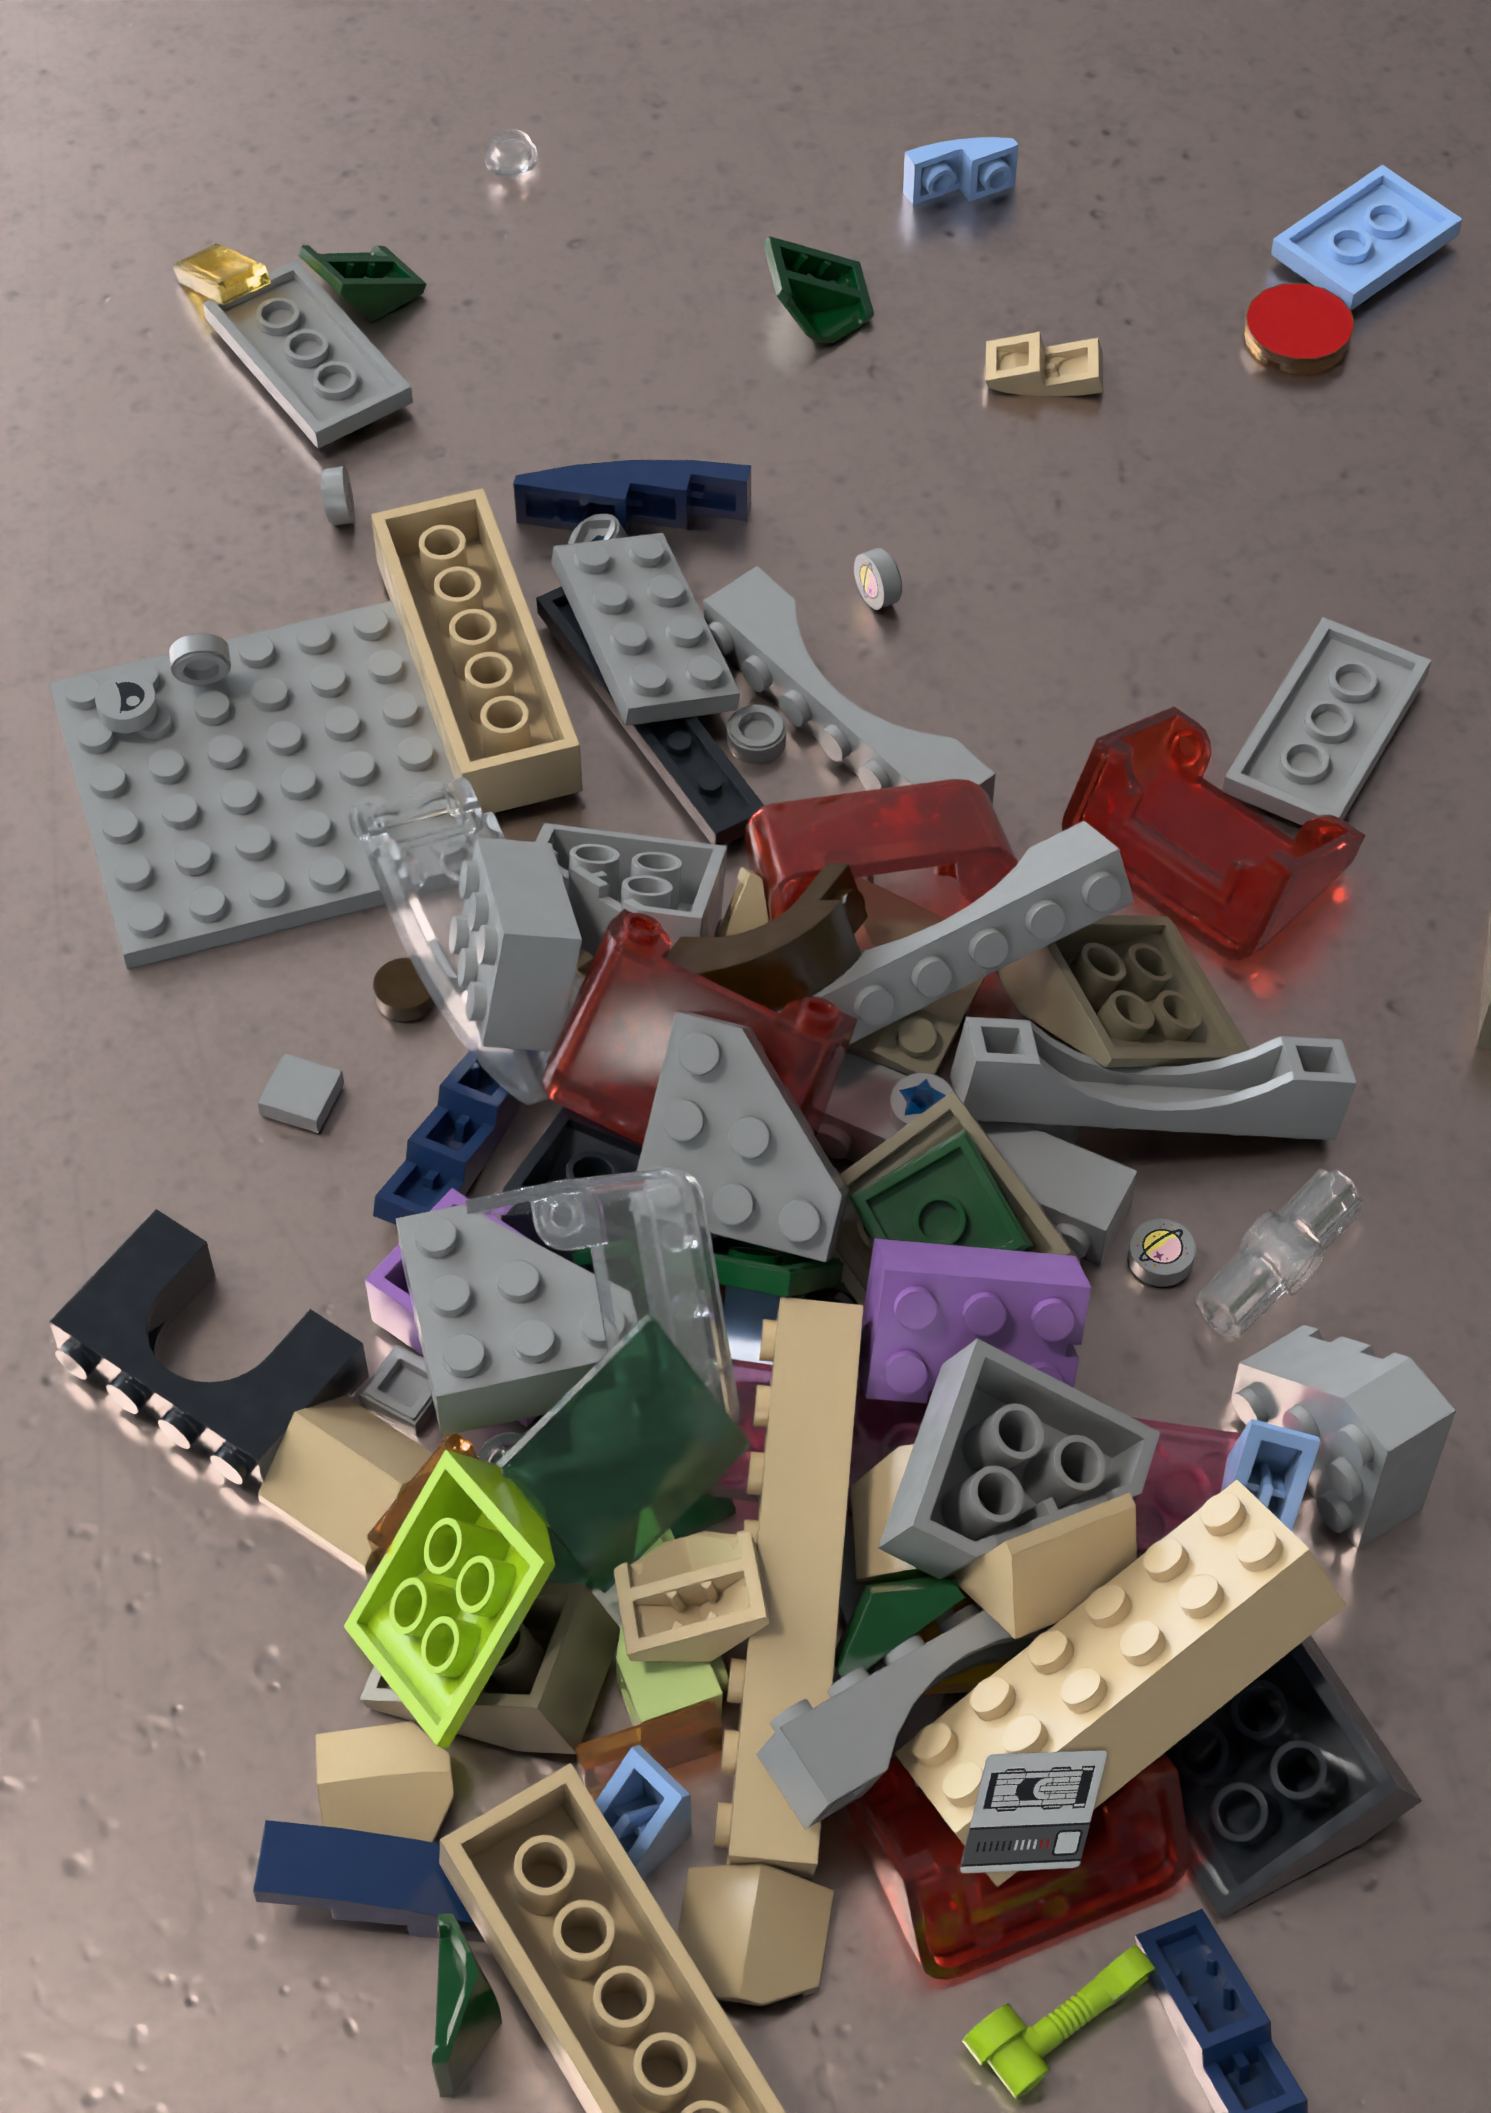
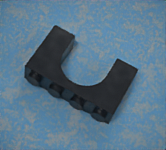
M155 1209L49 1321L58 1350L55 1352L61 1364L75 1376L86 1379L91 1375L107 1386L106 1388L110 1396L125 1410L133 1414H137L142 1410L156 1419L165 1435L180 1447L189 1449L194 1445L211 1456L210 1459L216 1469L230 1481L242 1484L246 1480L260 1489L294 1412L342 1396L350 1398L369 1377L363 1343L310 1309L259 1365L245 1374L224 1381L200 1382L183 1378L171 1372L156 1358L161 1338L171 1323L215 1277L207 1241Z

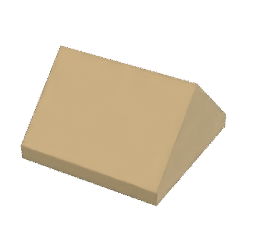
M342 1396L294 1412L258 1492V1496L261 1502L366 1573L394 1540L440 1458L347 1396Z
M1129 1492L1007 1540L956 1572L957 1581L960 1587L1014 1639L1057 1623L1088 1599L1096 1589L1104 1586L1137 1559L1136 1505Z

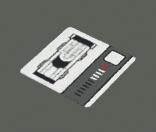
M1105 1750L988 1755L962 1857L961 1873L1059 1869L1079 1866L1107 1752Z

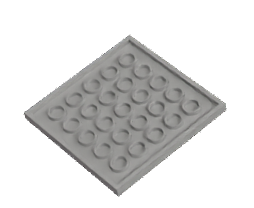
M392 600L227 639L225 641L229 645L231 669L223 679L208 685H189L176 679L171 672L169 653L49 682L127 969L459 886L462 863L464 860L472 861L476 838L467 812L464 809ZM120 674H136L150 681L154 687L158 703V712L153 722L146 728L132 733H118L106 728L101 723L96 708L95 695L99 686L107 679Z

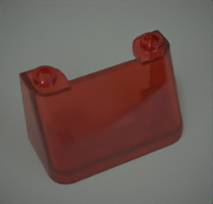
M1174 706L1097 738L1064 812L1062 831L1083 821L1087 822L1119 848L1134 896L1161 915L1167 916L1178 927L1228 960L1245 959L1262 950L1349 867L1366 836L1341 818L1327 814L1319 815L1306 821L1294 840L1246 806L1222 792L1221 789L1203 778L1212 755L1211 740L1206 730L1197 721Z
M947 779L771 803L755 811L746 825L745 840L749 870L762 878L769 922L787 911L800 898L827 863H849L854 878L934 867V874L950 876L957 880L961 894L970 904L994 888L1018 864L988 794L980 785L966 779Z
M623 909L610 921L548 1059L541 1082L546 1095L556 1103L643 1145L675 1012L687 1011L751 1027L765 1049V1054L784 1086H787L816 1137L858 1019L839 1011L832 1002L814 996L792 1001L780 1013L773 1011L666 960L671 946V939L661 924L649 915L632 913Z
M1165 1753L1093 1810L1079 1866L1075 1868L1020 1870L998 1887L986 1872L961 1873L960 1866L965 1849L964 1844L953 1832L920 1786H915L913 1777L896 1757L890 1758L887 1771L863 1796L846 1805L915 1957L924 1972L934 1979L949 1980L961 1977L1160 1895L1177 1884L1184 1876L1190 1862V1848L1179 1774Z

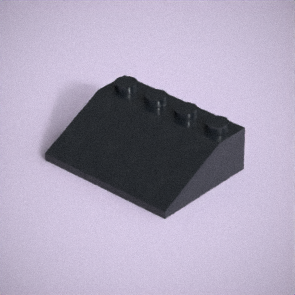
M1311 1635L1134 1777L1137 1785L1216 1911L1224 1918L1364 1843L1422 1801Z

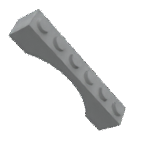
M758 566L704 600V618L722 656L742 672L745 680L754 690L758 692L763 691L778 704L785 717L793 725L802 726L816 738L825 753L832 760L841 761L853 771L871 795L882 797L900 813L902 820L910 830L918 834L922 833L936 847L940 848L992 812L996 773L956 738L922 733L892 724L863 710L837 691L817 669L804 647L797 624L796 599Z
M1085 821L1030 847L1015 868L994 888L968 907L910 936L860 951L861 955L843 974L818 992L787 1008L758 1018L765 1039L795 1072L1134 903L1120 850Z
M966 1017L950 1073L953 1091L975 1120L985 1122L999 1121L1323 1140L1336 1139L1357 1084L1342 1039L1279 1036L1251 1050L1215 1061L1184 1066L1104 1067L1096 1062L1092 1056L1079 1053L1049 1037L1030 1020Z
M970 1604L946 1619L938 1627L942 1634L926 1644L920 1635H916L898 1645L884 1657L883 1660L887 1666L869 1675L864 1666L848 1673L827 1690L831 1698L814 1708L807 1699H803L784 1710L770 1722L775 1733L756 1755L806 1830L863 1796L887 1771L896 1737L913 1704L919 1697L939 1682L970 1668L1013 1659L1028 1647L1037 1636L1048 1631L1056 1623L1014 1639L985 1610L979 1612L974 1604Z

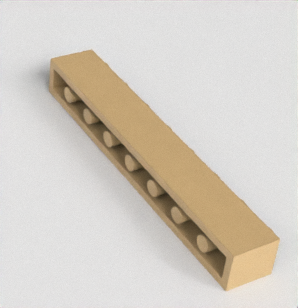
M780 1297L776 1320L763 1319L759 1361L772 1362L770 1386L757 1385L753 1427L766 1428L764 1453L752 1451L750 1453L747 1494L760 1495L758 1520L744 1519L743 1531L751 1532L755 1541L770 1624L746 1639L745 1659L731 1658L727 1702L741 1703L738 1731L724 1730L720 1774L734 1775L731 1803H717L713 1847L727 1848L726 1865L764 1863L800 1878L813 1879L818 1865L821 1821L806 1830L804 1829L756 1754L775 1733L770 1722L784 1710L803 1699H807L814 1708L831 1698L827 1690L833 1683L863 1305Z

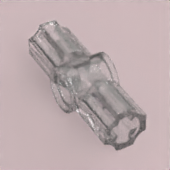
M1320 1168L1277 1213L1269 1209L1258 1217L1242 1238L1236 1255L1217 1272L1215 1277L1197 1295L1195 1306L1202 1312L1207 1324L1224 1337L1230 1335L1240 1339L1284 1293L1292 1296L1300 1291L1318 1269L1324 1258L1325 1250L1362 1213L1365 1200L1358 1193L1354 1182L1337 1169L1326 1171Z

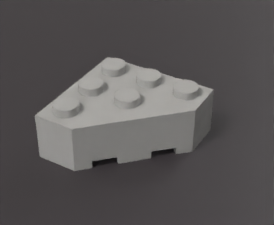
M549 823L543 824L535 842L552 844L582 938L581 948L631 981L649 983L655 989L650 973L680 937H714L722 913L727 846Z
M687 1011L675 1012L627 1212L827 1262L834 1256L849 1189L837 1169L832 1166L814 1136L813 1129L787 1086H784L765 1054L766 1051L753 1029Z
M465 1205L396 1218L403 1269L441 1437L646 1393L645 1354L629 1292Z
M1307 1325L1299 1327L1240 1362L1231 1396L1234 1408L1246 1426L1250 1419H1255L1320 1437V1445L1306 1488L1316 1499L1317 1508L1325 1523L1336 1533L1343 1532L1357 1550L1423 1509L1456 1413L1455 1408L1411 1357L1394 1352L1388 1357L1381 1359L1375 1356L1372 1346L1343 1336L1332 1342H1327L1323 1340L1319 1329Z
M977 1338L941 1366L878 1549L938 1579L953 1575L1007 1540L1130 1492L1132 1498L1142 1494L1161 1432Z

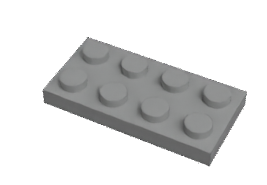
M294 260L203 303L205 318L318 449L413 403L412 389L408 382L298 260Z
M663 533L554 546L551 564L625 726L737 710L741 693Z
M1322 617L1225 775L1222 792L1333 838L1427 678L1431 660Z

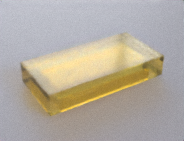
M218 243L183 258L173 265L180 284L222 305L271 283L265 265Z

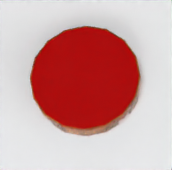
M1283 283L1263 290L1251 300L1245 314L1243 331L1246 345L1254 356L1267 364L1268 359L1281 364L1280 370L1290 373H1315L1333 367L1342 360L1343 353L1347 349L1349 350L1352 343L1355 326L1352 311L1340 297L1327 289L1306 283Z

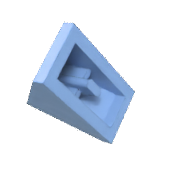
M1250 1419L1227 1456L1221 1492L1235 1480H1238L1292 1531L1320 1445V1437Z
M640 1744L631 1747L595 1803L641 1878L644 1879L692 1835L691 1796Z

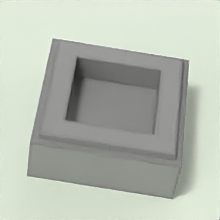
M283 1053L257 1102L260 1115L319 1133L344 1085L343 1072Z
M397 1344L358 1394L360 1406L415 1436L420 1433L436 1411L424 1358Z

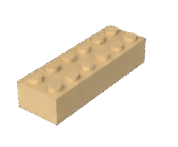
M484 488L371 514L377 563L389 598L393 601L468 818L471 819L583 791L580 744Z
M1235 1480L1222 1492L1210 1498L1202 1508L1167 1536L1151 1545L1143 1555L1108 1583L1096 1589L1088 1599L1048 1631L1037 1636L1028 1647L993 1675L981 1681L973 1691L933 1723L922 1728L913 1739L896 1751L895 1755L964 1846L967 1841L985 1761L990 1754L1105 1750L1107 1757L1094 1805L1095 1809L1347 1605L1311 1550L1244 1485ZM1017 1871L986 1872V1874L998 1887Z
M571 1763L440 1839L439 1864L586 2113H786Z

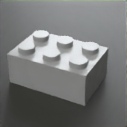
M476 837L472 861L464 860L460 870L459 894L461 899H465L462 916H453L449 932L450 953L458 954L459 956L457 970L459 987H467L468 990L466 998L467 1019L469 1021H476L482 1047L559 1052L582 938L552 844Z

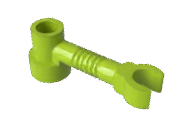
M1135 1944L1097 1974L1091 1982L1077 1991L1076 1995H1072L1064 2004H1060L1059 2008H1055L1047 2017H1043L1032 2027H1027L1013 2007L1007 2003L978 2023L963 2038L962 2042L979 2065L983 2067L989 2064L1013 2097L1018 2099L1034 2088L1050 2073L1051 2069L1042 2059L1045 2055L1060 2045L1064 2039L1069 2038V2035H1073L1075 2030L1078 2031L1081 2026L1086 2025V2022H1090L1092 2017L1095 2018L1110 2005L1116 2004L1140 1987L1150 1978L1148 1974L1155 1967L1138 1945Z

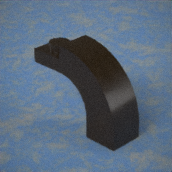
M827 863L800 898L787 911L760 927L730 936L680 937L650 973L670 1026L672 1027L675 1012L684 1011L735 1024L754 1020L804 1000L843 974L861 955L854 934L868 918L864 897L857 888L849 863Z

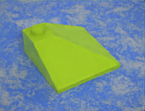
M445 1449L343 1626L437 1747L449 1748L555 1567L542 1504L509 1468Z

